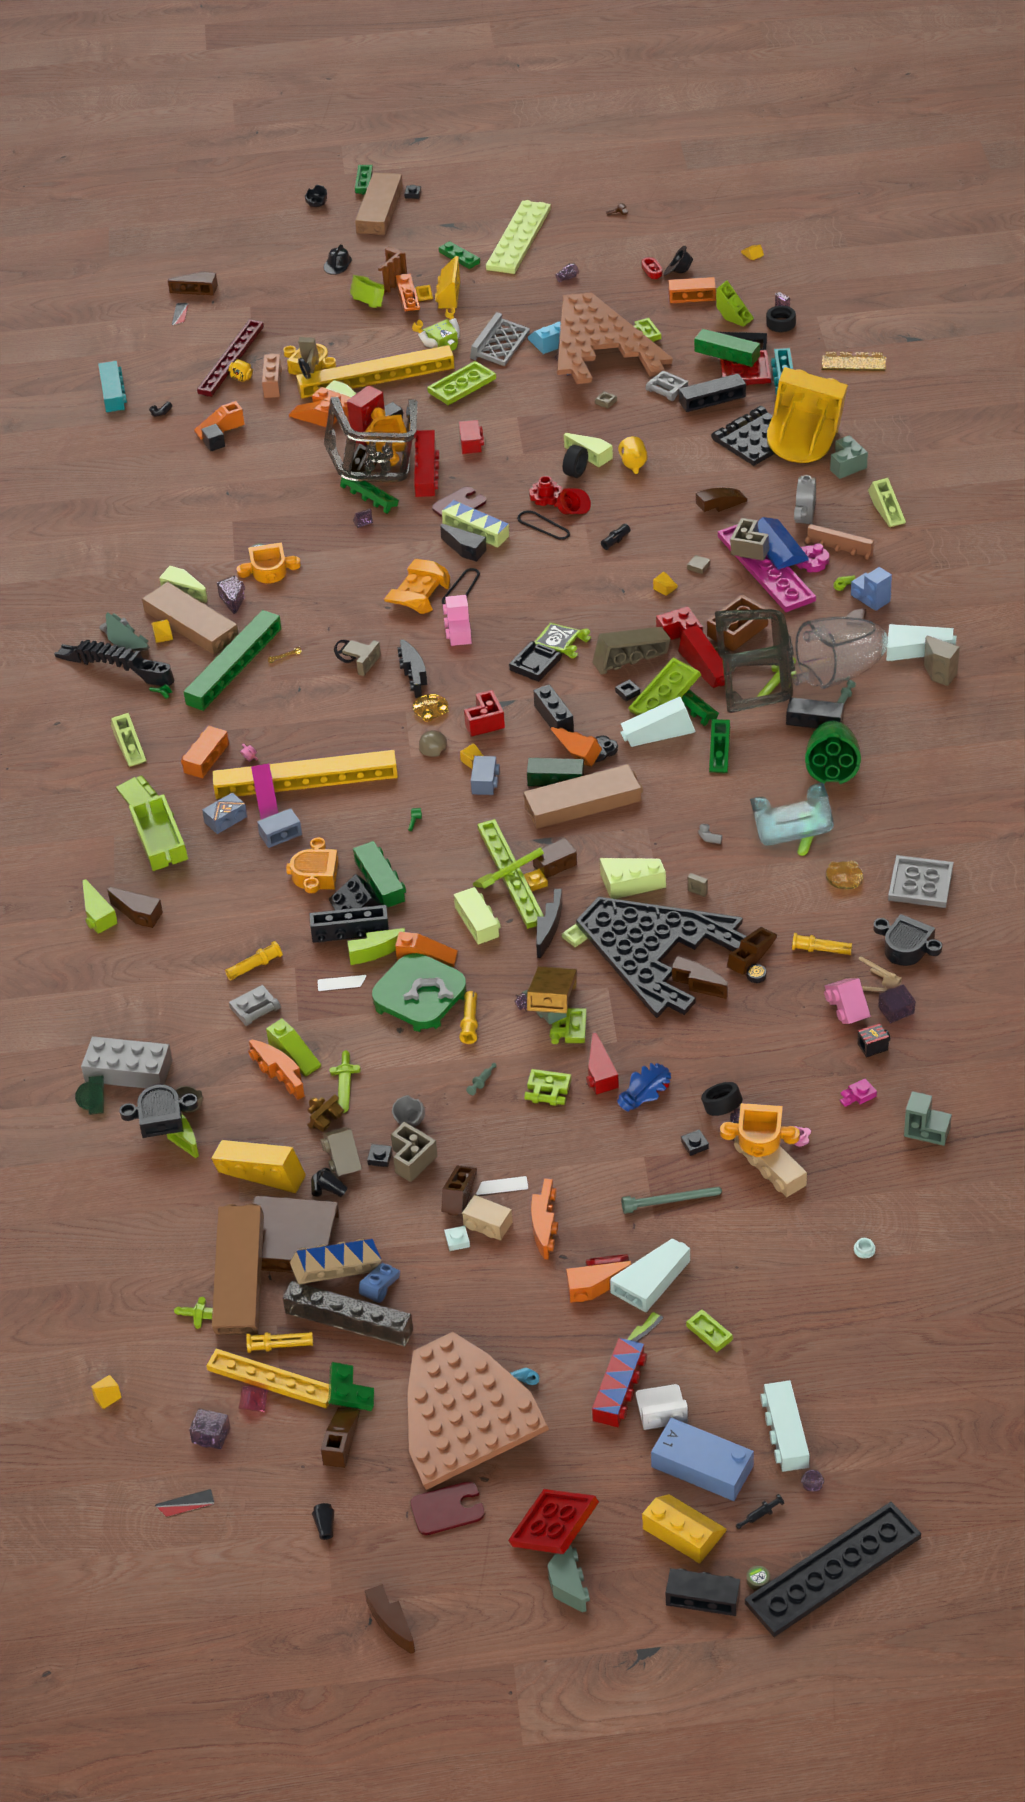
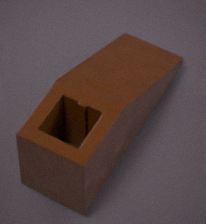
M338 1407L325 1432L321 1446L323 1465L346 1467L360 1410Z

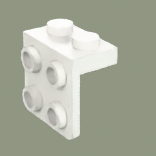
M673 1384L638 1390L636 1392L643 1430L665 1427L670 1418L688 1423L687 1402L682 1399L679 1385Z

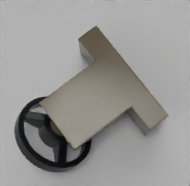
M299 337L298 343L302 358L298 359V363L304 377L308 380L311 378L310 373H314L315 365L319 363L315 338Z
M339 640L334 646V653L344 663H351L357 657L358 675L365 676L381 656L380 642L373 640L370 645H366L353 640ZM345 643L341 650L337 651V645ZM339 654L350 656L352 659L346 660L342 658Z

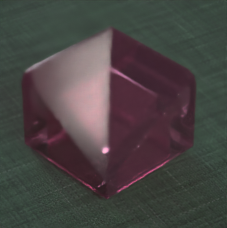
M243 1386L239 1409L265 1412L268 1390Z

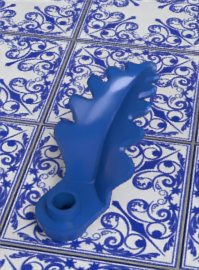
M650 1063V1070L646 1066H642L641 1075L638 1072H633L629 1088L619 1095L617 1100L619 1106L629 1112L631 1109L638 1108L643 1102L657 1100L659 1098L657 1091L666 1090L663 1084L670 1083V1080H668L671 1079L669 1069L659 1063H656L655 1066L653 1063Z

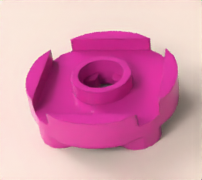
M821 544L801 547L809 557V560L798 563L796 566L801 570L802 568L807 569V572L822 571L825 569V565L829 564V553Z

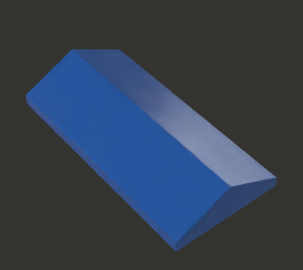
M762 517L758 520V532L768 534L769 552L767 557L777 570L809 560V557L778 519Z

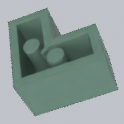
M850 435L838 439L835 442V453L831 454L830 471L841 479L867 468L868 452Z
M912 1091L906 1107L904 1137L945 1146L951 1128L952 1114L931 1110L932 1096Z

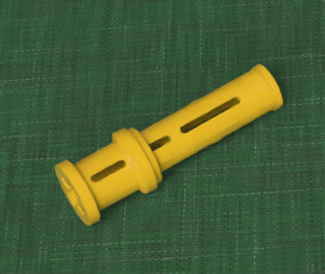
M794 933L792 950L796 948L808 950V952L818 950L851 956L852 943L816 939L814 935L809 937Z
M273 941L270 946L258 949L253 956L225 969L226 975L231 981L261 964L267 965L270 960L282 957V950L278 943Z
M473 991L465 993L464 1018L460 1022L462 1032L459 1038L465 1044H472L477 1040V993L475 992L473 997Z
M265 1332L264 1335L246 1334L247 1353L255 1350L270 1352L272 1348L313 1346L312 1332L271 1335L269 1332Z

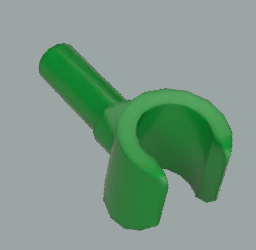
M163 685L161 688H149L150 691L161 693L165 699L169 698V693H173L168 685Z
M421 808L411 809V822L408 831L413 830L416 819H422Z

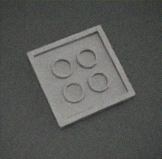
M896 855L888 901L946 908L954 862Z

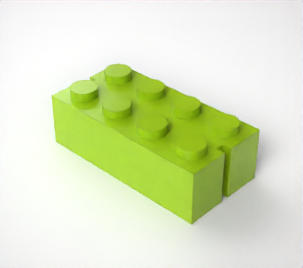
M164 794L148 799L151 815L148 814L145 801L129 805L133 823L153 871L168 867V863L171 862L174 865L189 860L185 844Z

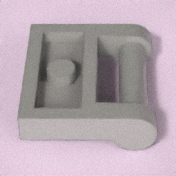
M664 370L646 384L647 391L661 394L670 401L675 400L680 388L688 387L687 380Z
M263 985L229 1002L230 1008L245 1026L252 1024L253 1020L273 1010L281 1009L279 1001Z

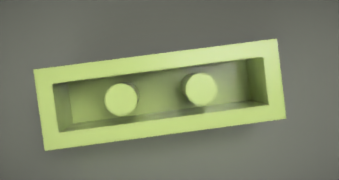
M473 887L454 894L455 909L478 945L499 937L500 922L497 917L494 918L491 907L485 904L482 893H478L476 888Z

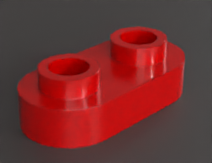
M646 257L642 259V269L648 277L658 279L663 275L662 267L655 258Z
M628 1254L590 1258L586 1260V1266L629 1261Z

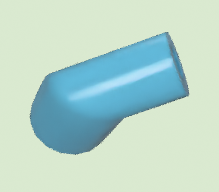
M529 1368L510 1372L518 1381L528 1385H536L540 1379L538 1373Z

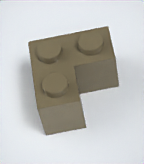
M741 518L730 538L731 555L764 561L769 552L768 534L758 532V520Z
M403 1122L391 1134L392 1148L397 1153L393 1157L395 1173L412 1182L438 1157L436 1140L406 1122Z
M345 1127L323 1133L324 1139H321L323 1151H326L331 1156V1160L328 1163L330 1170L335 1172V1175L341 1176L362 1170L353 1133L350 1128Z

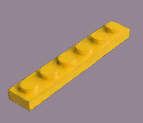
M215 1349L206 1365L207 1371L326 1409L329 1405V1384L219 1349Z

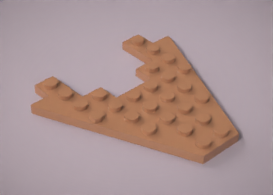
M593 293L563 295L557 375L572 374L576 384L591 383L592 376L584 362L595 361L596 355L593 350L619 348L624 358L638 356L649 377L656 376L663 370L665 371L662 365L672 364L673 358Z

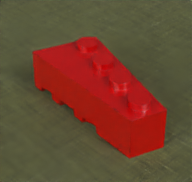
M435 430L415 431V497L435 496V490L439 489V470L437 469H439L438 459H440V452L436 450Z

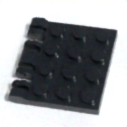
M763 406L751 410L750 415L744 414L742 417L727 424L726 429L722 427L711 434L715 442L753 466L775 454L767 442V430L773 415L768 413Z

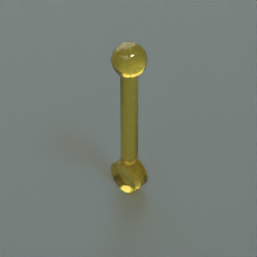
M296 647L292 651L274 657L269 656L268 662L273 663L274 660L294 653L300 654L301 648Z

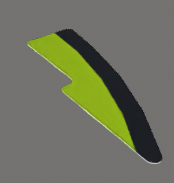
M652 1312L643 1326H637L627 1340L638 1341L661 1322L663 1316Z

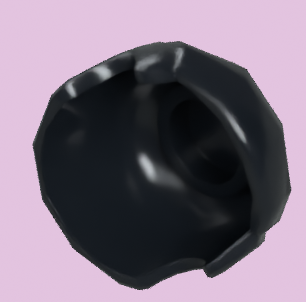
M315 185L313 189L309 188L305 194L306 203L311 207L323 206L327 201V189L321 185Z

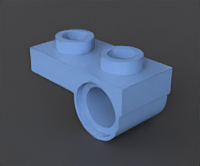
M381 1263L360 1281L359 1294L378 1303L382 1302L387 1294L388 1287L399 1278L400 1270L393 1268L391 1265Z

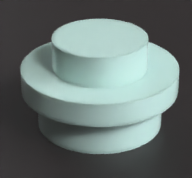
M861 1238L854 1245V1253L860 1258H870L875 1254V1245L872 1240Z

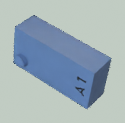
M670 1418L651 1451L652 1468L732 1501H735L754 1464L753 1450L674 1418Z

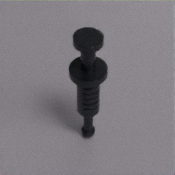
M777 1494L776 1499L769 1504L763 1501L762 1506L748 1514L747 1519L737 1523L736 1528L741 1529L748 1522L753 1523L767 1513L769 1515L773 1514L771 1509L778 1504H785L784 1500Z

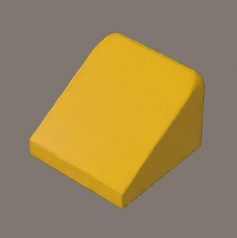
M760 244L752 245L741 251L750 260H755L764 255Z
M430 285L415 287L418 301L433 299Z

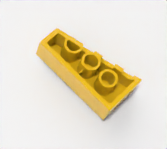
M221 1140L211 1158L219 1173L292 1193H297L306 1176L293 1147Z

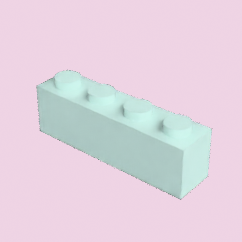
M791 1381L764 1384V1393L760 1394L762 1407L767 1409V1412H765L767 1426L771 1425L772 1431H769L771 1444L776 1445V1450H774L776 1464L780 1463L782 1472L809 1468L810 1455Z

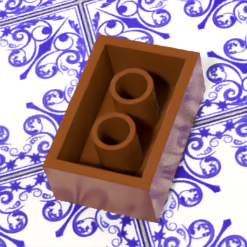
M741 595L707 620V637L735 651L768 626V609Z

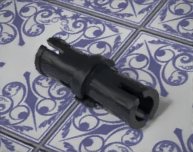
M622 524L617 530L611 531L609 536L601 541V546L608 550L615 543H619L631 531L630 527L627 524Z

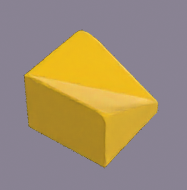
M662 572L653 579V589L665 596L678 588L677 584L665 572Z
M168 620L151 623L156 643L173 640Z
M474 743L460 751L461 762L471 769L473 768L474 756H484Z
M111 1375L106 1376L91 1386L94 1399L102 1409L122 1398L119 1386Z

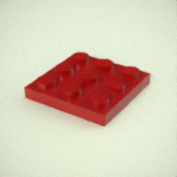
M760 350V357L752 367L720 359L722 377L739 373L746 385L771 383L767 350Z
M543 1489L508 1541L512 1547L564 1554L599 1501L594 1495Z

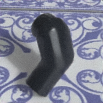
M166 402L161 408H157L154 405L149 408L152 416L165 415L172 408V404Z
M322 1168L312 1176L311 1190L313 1196L319 1197L322 1195V1189L319 1188L316 1181L323 1170L330 1171L329 1168Z

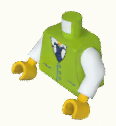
M451 307L452 313H449L446 308L445 316L450 318V320L446 319L424 329H421L423 326L421 320L417 321V325L415 322L413 323V331L419 333L418 336L426 347L437 348L449 345L451 351L457 348L460 329L457 319L454 318V307Z

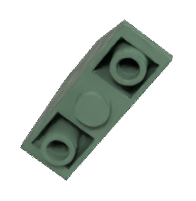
M107 612L108 640L112 644L118 645L119 648L121 646L125 647L126 650L131 648L133 651H143L150 648L147 644L149 641L142 635L138 637L134 634L135 630L130 625L126 624L124 626L120 622L122 619L115 613L111 615Z
M570 1544L564 1554L555 1553L548 1563V1579L555 1599L580 1612H586V1602L590 1601L587 1587H582L581 1582L584 1581L582 1568H577L576 1562L579 1561L576 1547L572 1548Z

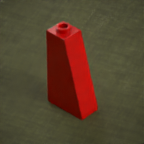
M699 625L683 630L678 649L679 654L694 669L700 671L703 679L712 688L726 685L731 671Z

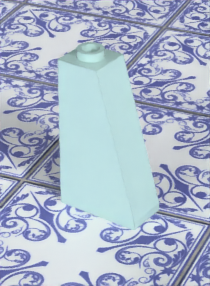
M889 624L886 661L924 657L925 638L927 635L956 645L957 636L953 635L954 628Z
M678 697L621 723L623 731L620 733L624 741H629L630 746L634 747L691 734L696 731L681 697Z
M673 1238L613 1276L610 1279L611 1293L638 1309L647 1312L690 1262V1248L683 1242H678Z

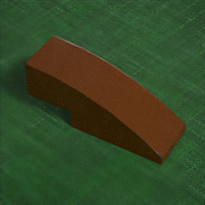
M712 488L696 492V504L704 512L714 508L720 512L747 502L744 494L740 490L733 488Z
M763 927L749 934L741 940L740 947L729 954L727 968L744 975L749 966L756 964L764 956L777 938V934Z
M676 957L672 966V981L689 984V991L727 999L728 983L721 976L699 963Z
M383 1584L365 1590L367 1605L380 1628L398 1646L410 1654L415 1653L414 1640L399 1601L389 1603Z

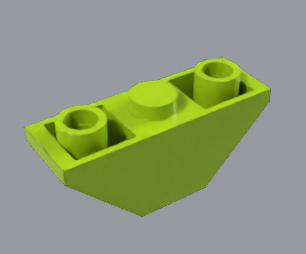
M728 280L716 288V307L725 320L744 327L754 319Z

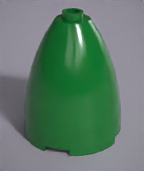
M828 721L821 724L813 732L805 753L807 771L815 780L824 784L826 781L842 784L856 775L861 763L860 747L855 735L845 724L838 721Z

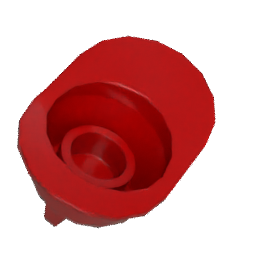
M566 488L560 492L554 507H558L559 511L565 515L584 514L590 510L591 500L582 489Z

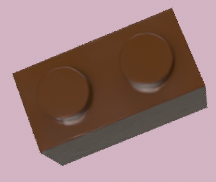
M564 838L541 848L544 854L533 860L535 869H540L547 879L576 866L577 851Z

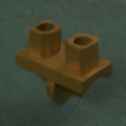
M334 1094L326 1102L323 1097L319 1100L312 1097L309 1100L310 1108L307 1110L312 1114L310 1116L311 1121L307 1126L310 1129L316 1127L324 1132L331 1124V1121L326 1118L328 1114L335 1120L341 1117L344 1109L338 1104L339 1097Z

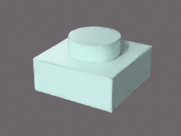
M465 1226L444 1230L449 1251L470 1247Z

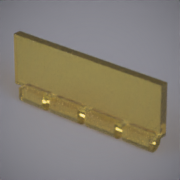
M826 351L825 355H822V370H886V356H883V352H872V356H868V352H856V356H852L853 352H840V356H837V352Z

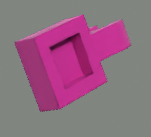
M862 1079L841 1092L844 1098L840 1099V1102L844 1107L855 1101L862 1104L877 1097V1090L866 1079Z

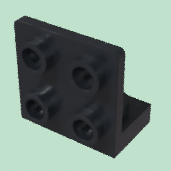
M357 874L329 898L335 910L383 905L369 883Z

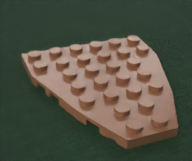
M451 1332L413 1351L407 1392L409 1453L426 1490L549 1430L531 1391L488 1353L458 1334Z

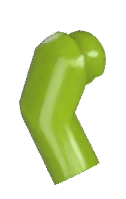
M855 575L838 577L834 582V588L837 591H842L855 580Z

